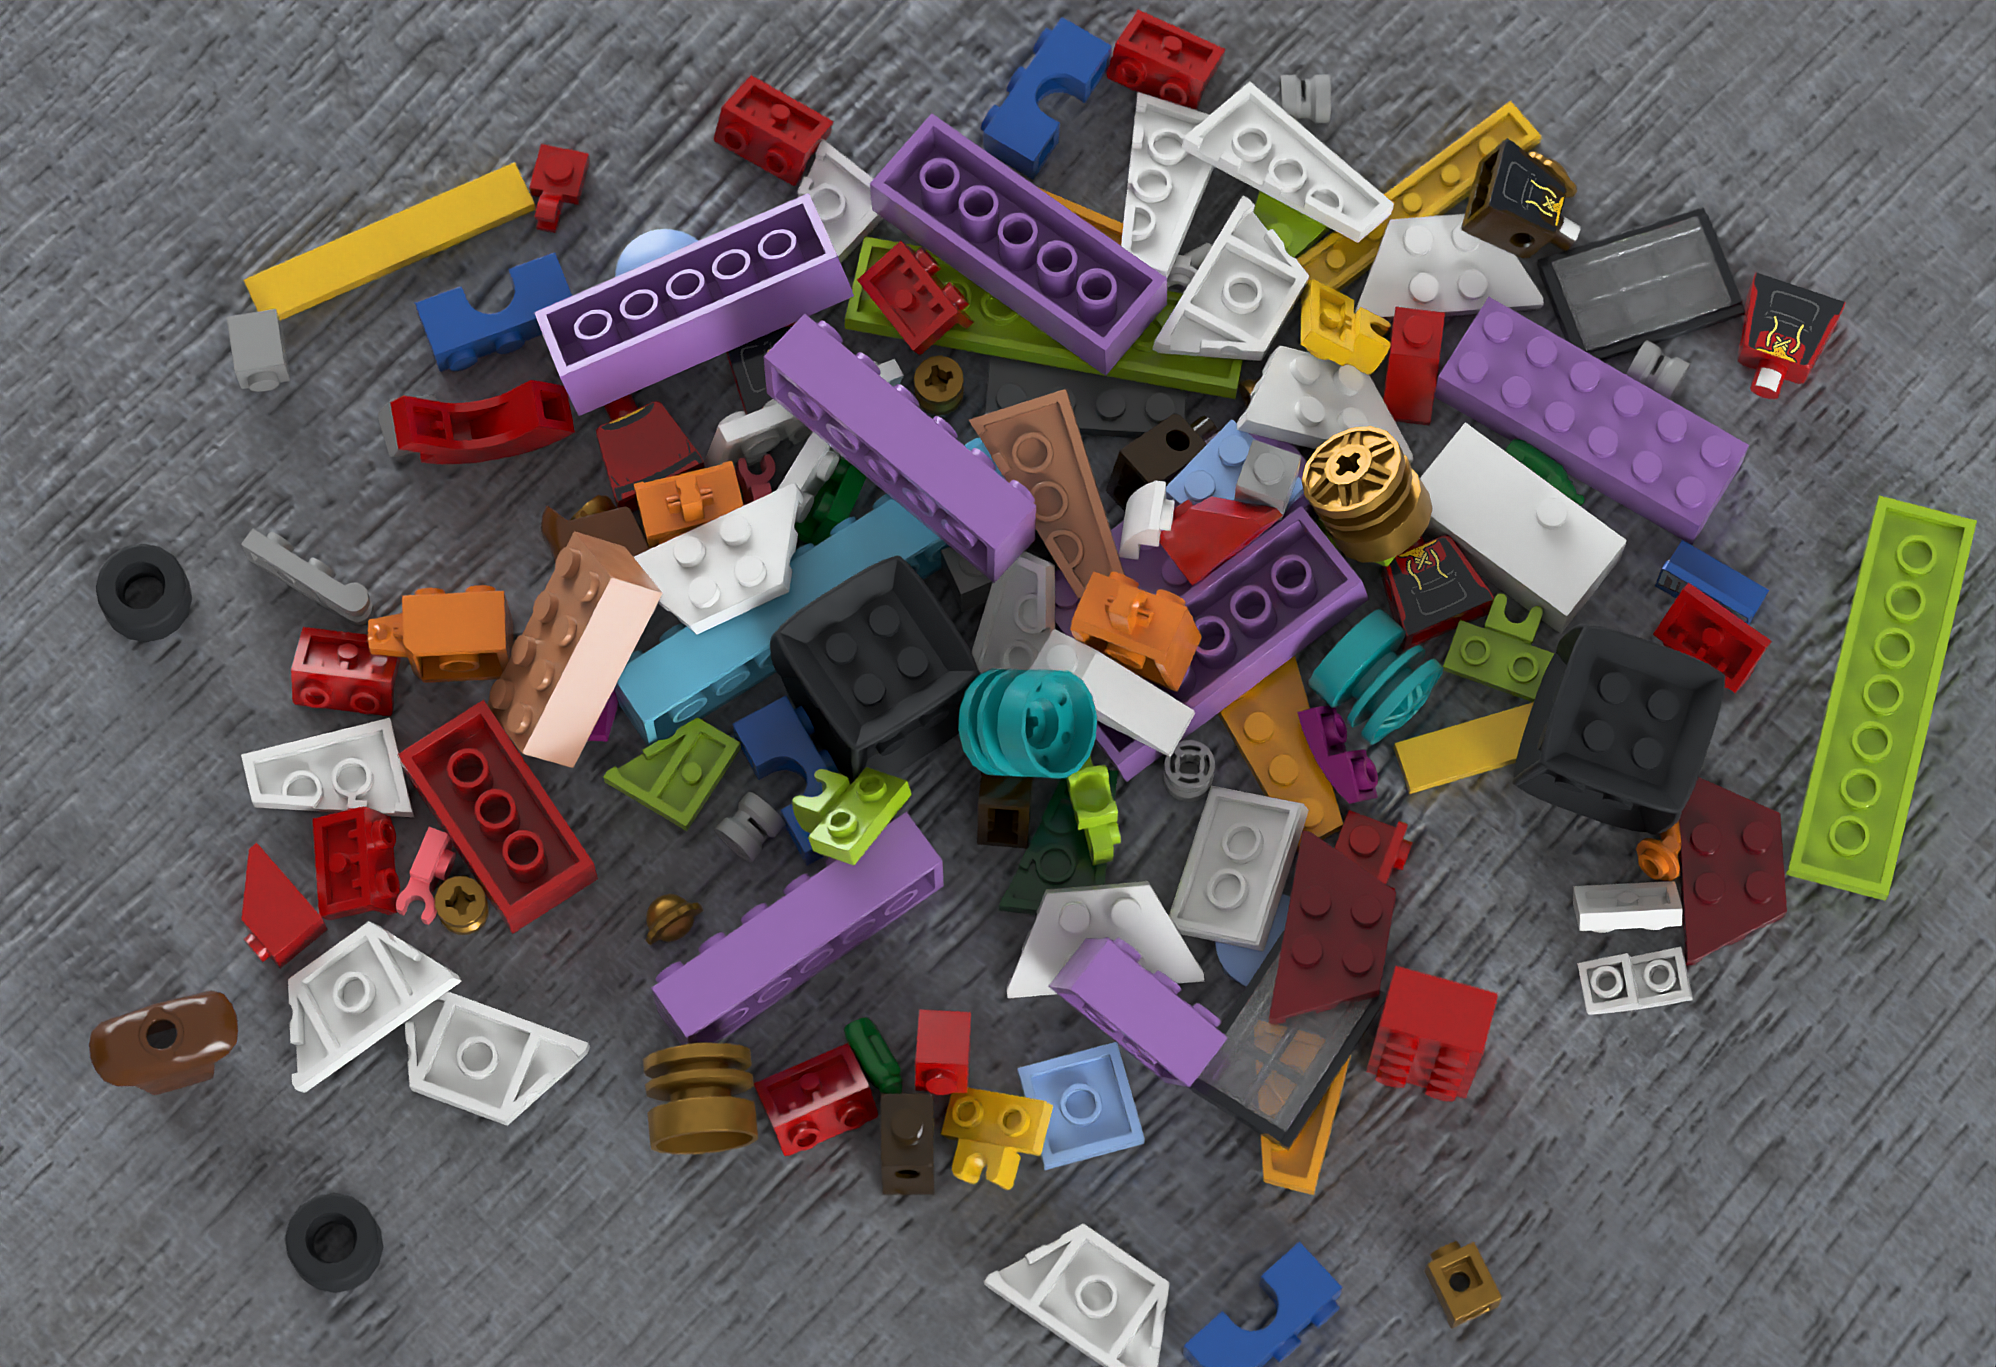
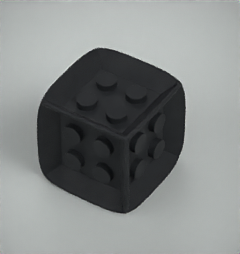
M901 556L890 557L875 563L816 598L787 619L773 633L770 639L773 666L781 676L796 708L799 706L803 707L814 727L815 733L813 735L821 747L829 752L837 769L843 776L848 777L851 784L866 767L893 776L958 735L959 709L965 692L974 679L981 674L966 642L918 573Z
M1585 624L1576 625L1560 639L1556 653L1552 657L1540 683L1518 750L1514 779L1512 781L1513 785L1542 801L1605 824L1653 835L1665 832L1680 819L1682 810L1687 804L1698 780L1720 712L1724 694L1725 675L1699 659L1643 638L1605 627Z

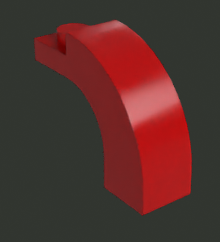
M529 380L501 395L473 402L446 403L406 395L390 402L398 449L420 453L422 463L470 464L507 458L543 448L575 433L569 397L565 387L536 380Z

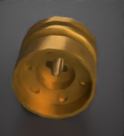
M1372 426L1350 428L1333 435L1325 441L1307 461L1301 480L1304 496L1313 506L1317 516L1324 522L1326 530L1337 547L1348 558L1363 563L1387 560L1403 553L1416 543L1428 527L1433 509L1430 494L1418 474L1411 468L1410 461L1403 454L1399 443L1387 431Z
M689 1043L651 1053L643 1059L645 1076L652 1078V1080L645 1084L647 1097L661 1101H670L648 1111L651 1150L667 1154H704L737 1149L758 1140L755 1102L746 1098L731 1097L745 1092L754 1086L752 1074L745 1071L752 1066L750 1048L728 1043Z

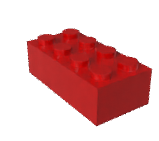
M484 700L397 754L403 771L443 831L448 833L451 843L477 882L482 886L483 891L512 934L598 880L593 861Z
M1395 966L1366 1072L1376 1074L1375 1080L1390 1087L1404 1088L1406 1083L1426 1088L1425 1094L1438 1100L1453 1102L1456 1096L1466 1099L1485 1049L1499 993Z

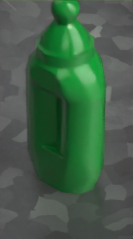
M1518 438L1512 440L1505 449V452L1579 506L1583 505L1585 501L1584 496L1577 494L1573 481L1568 478L1566 470L1560 463Z
M869 1017L857 1019L843 1028L846 1040L871 1084L878 1088L881 1094H901L903 1079L900 1076V1066L877 1025Z

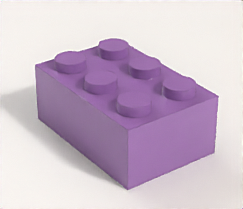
M1108 937L1104 939L1086 938L1048 987L1165 1083L1190 1087L1228 1039L1217 1029L1221 1021L1202 1005L1196 1003L1192 1006L1180 999L1177 994L1181 991V988L1168 976L1158 970L1153 974L1140 966L1137 962L1142 956L1122 939L1117 937L1113 941Z

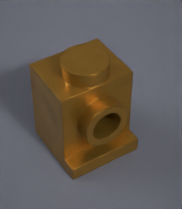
M1454 1241L1430 1254L1433 1261L1427 1263L1424 1272L1447 1316V1322L1451 1329L1499 1306L1502 1296L1475 1242L1461 1247L1458 1241ZM1455 1275L1465 1277L1469 1284L1468 1289L1463 1292L1453 1290L1450 1286V1278Z

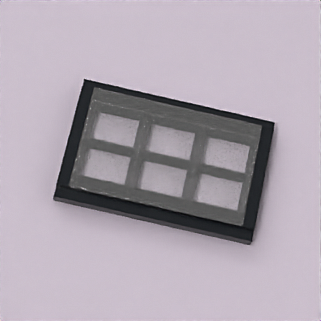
M1704 207L1537 260L1540 277L1565 340L1601 361L1640 349L1646 340L1656 344L1745 315L1742 298Z
M1283 931L1218 1029L1228 1039L1193 1084L1187 1088L1278 1146H1282L1289 1151L1384 1005L1387 994L1380 990L1379 996L1358 1002H1342L1334 1009L1316 1013L1314 1010L1286 1018V1022L1281 1024H1269V1014L1284 936Z

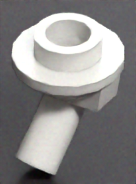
M1206 243L1184 255H1177L1167 279V291L1185 292L1197 269H1199L1212 247L1210 243Z

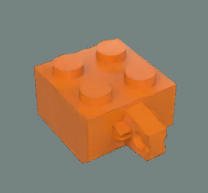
M732 461L646 483L639 482L634 484L639 514L649 549L744 506Z
M1093 571L1072 618L1070 631L1074 638L1101 652L1139 677L1178 692L1202 638L1193 620V616L1185 606V600L1161 589L1157 590L1155 595L1138 588V582L1118 572H1111L1109 577Z
M471 586L465 589V593H445L443 589L422 588L416 590L415 595L402 596V613L368 620V644L371 654L408 658L413 674L423 683L499 679L511 657L513 620L505 592L496 591V588L492 586Z

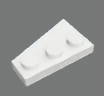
M390 718L241 754L251 800L256 808L337 813L365 806L382 812L387 816L414 818L403 768L397 756L399 751Z

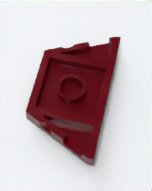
M1698 777L1694 790L1679 819L1681 849L1678 855L1686 965H1694L1700 962L1703 957L1726 945L1730 946L1742 940L1749 933L1785 917L1787 913L1781 814Z
M1302 831L1269 1014V1024H1281L1286 1022V1018L1314 1010L1316 1013L1334 1009L1342 1002H1358L1379 996L1396 891L1310 831Z

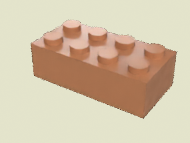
M576 531L573 532L567 546L560 551L556 559L555 570L545 590L535 600L533 614L525 630L512 646L511 657L501 677L491 687L487 705L522 754L574 768L663 594L624 546Z

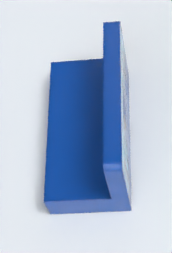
M1681 540L1670 560L1666 561L1663 565L1655 587L1677 598L1682 589L1690 583L1748 625L1769 592L1765 587L1684 540Z

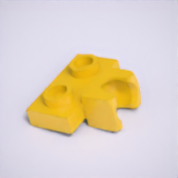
M1311 278L1301 293L1300 345L1304 346L1313 356L1321 360L1329 359L1343 367L1345 364L1352 365L1365 374H1372L1391 347V343L1382 337L1388 331L1391 324L1386 319L1362 307L1354 313V299Z
M969 1087L967 1093H951L941 1135L949 1140L958 1141L952 1164L954 1176L969 1184H975L979 1181L981 1172L987 1165L986 1178L990 1182L999 1185L1002 1189L1010 1190L1014 1185L1021 1158L1017 1152L1041 1156L1053 1105L1044 1100Z

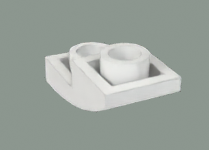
M1154 481L1146 484L1135 491L1128 499L1119 557L1138 560L1141 544L1159 547L1161 530L1171 531L1175 501L1166 499V482Z
M1681 947L1633 957L1625 953L1577 963L1588 1015L1630 1011L1693 1000L1684 952Z

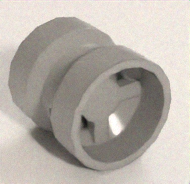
M1280 75L1279 107L1296 121L1300 118H1310L1314 123H1330V75H1314L1310 80H1300L1296 75Z
M1646 340L1626 375L1667 399L1672 400L1691 364L1678 357L1671 359L1662 354L1660 347Z
M1185 740L1178 743L1171 757L1166 755L1163 780L1164 786L1171 796L1184 802L1198 801L1206 796L1212 786L1215 771V760L1210 749L1201 742Z
M747 792L738 802V811L732 817L724 818L714 828V831L733 852L745 861L752 863L762 853V844L768 837H776L786 826V823L762 798L752 792Z

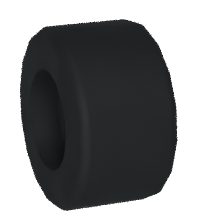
M143 543L124 547L111 555L99 571L96 583L98 604L113 629L124 637L141 642L164 639L178 630L187 618L192 602L189 580L175 556L163 548ZM144 577L158 579L163 586V595L157 603L144 609H134L127 604L125 591L131 583Z
M338 1193L318 1195L300 1205L289 1220L285 1235L287 1256L300 1277L314 1288L332 1293L353 1290L369 1280L379 1266L383 1251L381 1229L367 1206L352 1196ZM329 1224L345 1225L352 1231L354 1236V1246L349 1256L338 1262H328L318 1257L314 1247L318 1232Z

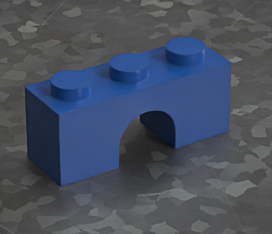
M1063 17L1060 18L1053 30L1046 28L1034 45L1032 53L1035 54V57L1027 68L1020 66L1010 79L1006 90L1010 93L1001 107L993 105L986 114L980 128L983 131V150L1033 180L1059 142L1060 123L1044 114L1038 107L1039 102L1049 94L1061 92L1070 94L1085 103L1108 70L1112 45Z
M555 252L508 269L515 294L509 306L498 313L485 314L475 310L468 303L462 286L415 303L421 325L439 372L448 369L451 371L467 369L476 364L480 357L494 352L498 354L514 352L521 348L525 341L543 335L534 312L572 296Z
M787 696L732 724L734 738L741 743V750L758 780L776 771H792L800 775L807 784L803 795L817 797L822 794V783L816 781L814 773L819 769H825L839 774L829 752L825 748L818 752L809 735L815 733V730L807 713L802 706L793 709ZM792 804L781 809L782 819L786 823L785 828L806 866L823 858L825 855L813 851L808 839L811 833L804 831L797 822Z
M1299 1241L1260 1278L1259 1286L1271 1298L1276 1308V1318L1268 1327L1258 1331L1244 1330L1235 1325L1222 1311L1184 1345L1182 1355L1193 1367H1262L1272 1357L1280 1363L1301 1344L1302 1341L1297 1335L1312 1322L1319 1328L1338 1311L1340 1306L1335 1300L1340 1296L1341 1285Z

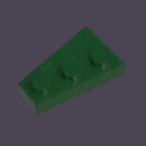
M1108 770L1113 801H1115L1118 771ZM1066 778L1060 779L1041 818V823L1018 865V870L1008 890H1006L999 904V911L1037 915V910L1046 890L1105 885L1107 862L1092 865L1084 829L1078 830Z

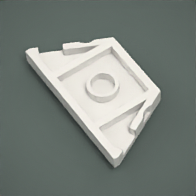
M1242 196L1157 336L1152 350L1164 354L1262 361L1306 287L1309 275L1297 259L1291 257L1286 252L1284 243L1273 229L1268 231L1253 212L1255 205L1249 198Z
M1465 214L1390 219L1354 313L1362 307L1387 321H1393L1395 306L1445 312L1446 317L1478 314L1488 297L1513 311L1541 309L1544 302L1542 295L1516 255L1460 230Z
M1279 346L1269 356L1262 370L1263 377L1256 383L1250 395L1252 400L1246 412L1237 422V430L1312 449H1317L1333 435L1350 428L1372 426L1387 431L1399 443L1403 454L1410 463L1413 462V454L1370 375L1359 371L1352 365L1345 364L1343 367L1329 359L1321 360L1311 353L1284 346Z
M794 482L634 556L635 560L662 591L663 594L658 604L667 611H671L680 622L697 635L788 593L792 576L790 560L795 553L798 533L794 529L797 506H802L804 499L802 491Z
M1148 881L1049 889L1045 891L1037 910V917L1025 939L1021 956L1012 978H1009L1006 990L1007 998L1057 994L1048 986L1086 938L1104 939L1108 937L1113 941L1117 937L1122 939L1142 956L1137 962L1140 966L1153 974L1158 970L1176 984L1204 981V973Z
M368 921L288 979L289 1004L293 1010L290 1022V1043L296 1045L297 1073L292 1074V1084L295 1090L306 1093L460 983L461 979L459 976L379 925Z
M448 991L405 1022L409 1058V1085L411 1090L507 1126L582 1060L590 1049L589 1043Z
M1085 1224L1061 1235L1060 1239L1053 1243L1033 1250L1026 1254L1025 1258L999 1272L996 1270L985 1279V1286L1101 1366L1158 1367L1169 1282Z

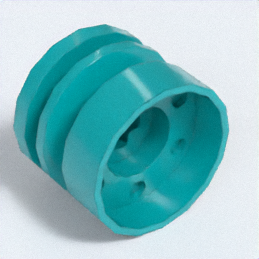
M1376 609L1367 615L1333 647L1313 672L1308 685L1331 708L1339 707L1354 697L1357 701L1347 716V723L1351 727H1356L1370 718L1361 732V736L1370 745L1376 744L1390 732L1399 729L1409 721L1427 701L1432 688L1444 672V667L1436 659H1431L1417 668L1426 652L1421 645L1410 648L1400 656L1396 654L1406 631L1383 609Z
M990 669L977 676L967 688L959 709V735L963 751L972 765L986 775L1066 778L1080 770L1089 758L1096 739L1097 713L1093 696L1083 680L1070 671Z

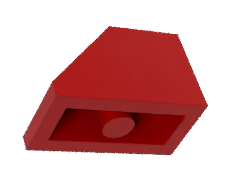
M1395 306L1390 334L1391 347L1388 351L1383 401L1395 422L1430 426L1445 312Z
M1211 496L1196 505H1193L1188 499L1174 509L1171 531H1161L1159 543L1190 584L1194 585L1238 554L1283 515L1275 507Z
M258 843L249 848L241 920L250 934L243 940L261 962L270 957L281 969L328 929L319 913Z
M919 1009L915 1091H929L937 1095H947L953 1092L967 1093L970 1072L971 1012Z

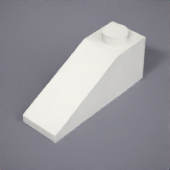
M1055 629L1051 632L1030 669L1070 671L1083 680L1092 694L1098 721L1169 757L1173 754L1195 715L1193 709L1106 655Z

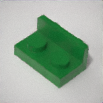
M841 455L833 474L814 497L812 508L802 523L796 522L794 525V529L798 533L797 538L808 544L813 543L816 546L831 537V530L840 522L849 518L867 478Z

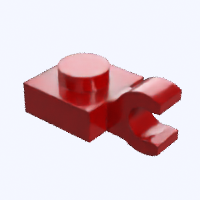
M545 144L540 145L529 186L530 195L540 197L535 212V219H538L537 230L556 233L564 202L575 205L579 204L590 162L589 153Z

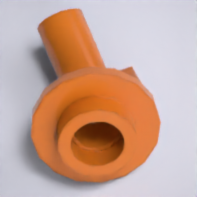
M1679 820L1673 827L1660 833L1661 840L1644 838L1637 844L1636 851L1639 866L1646 875L1653 879L1672 881L1679 875L1680 867L1677 855L1681 849Z

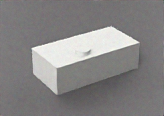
M1466 422L1420 478L1430 494L1433 508L1429 525L1423 533L1432 540L1443 535L1450 536L1477 573L1530 611L1534 606L1541 607L1544 611L1541 620L1560 634L1621 559L1627 542L1626 539Z

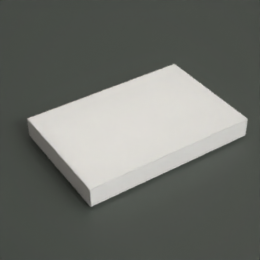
M1211 786L1169 914L1180 934L1264 952L1309 811L1303 803Z

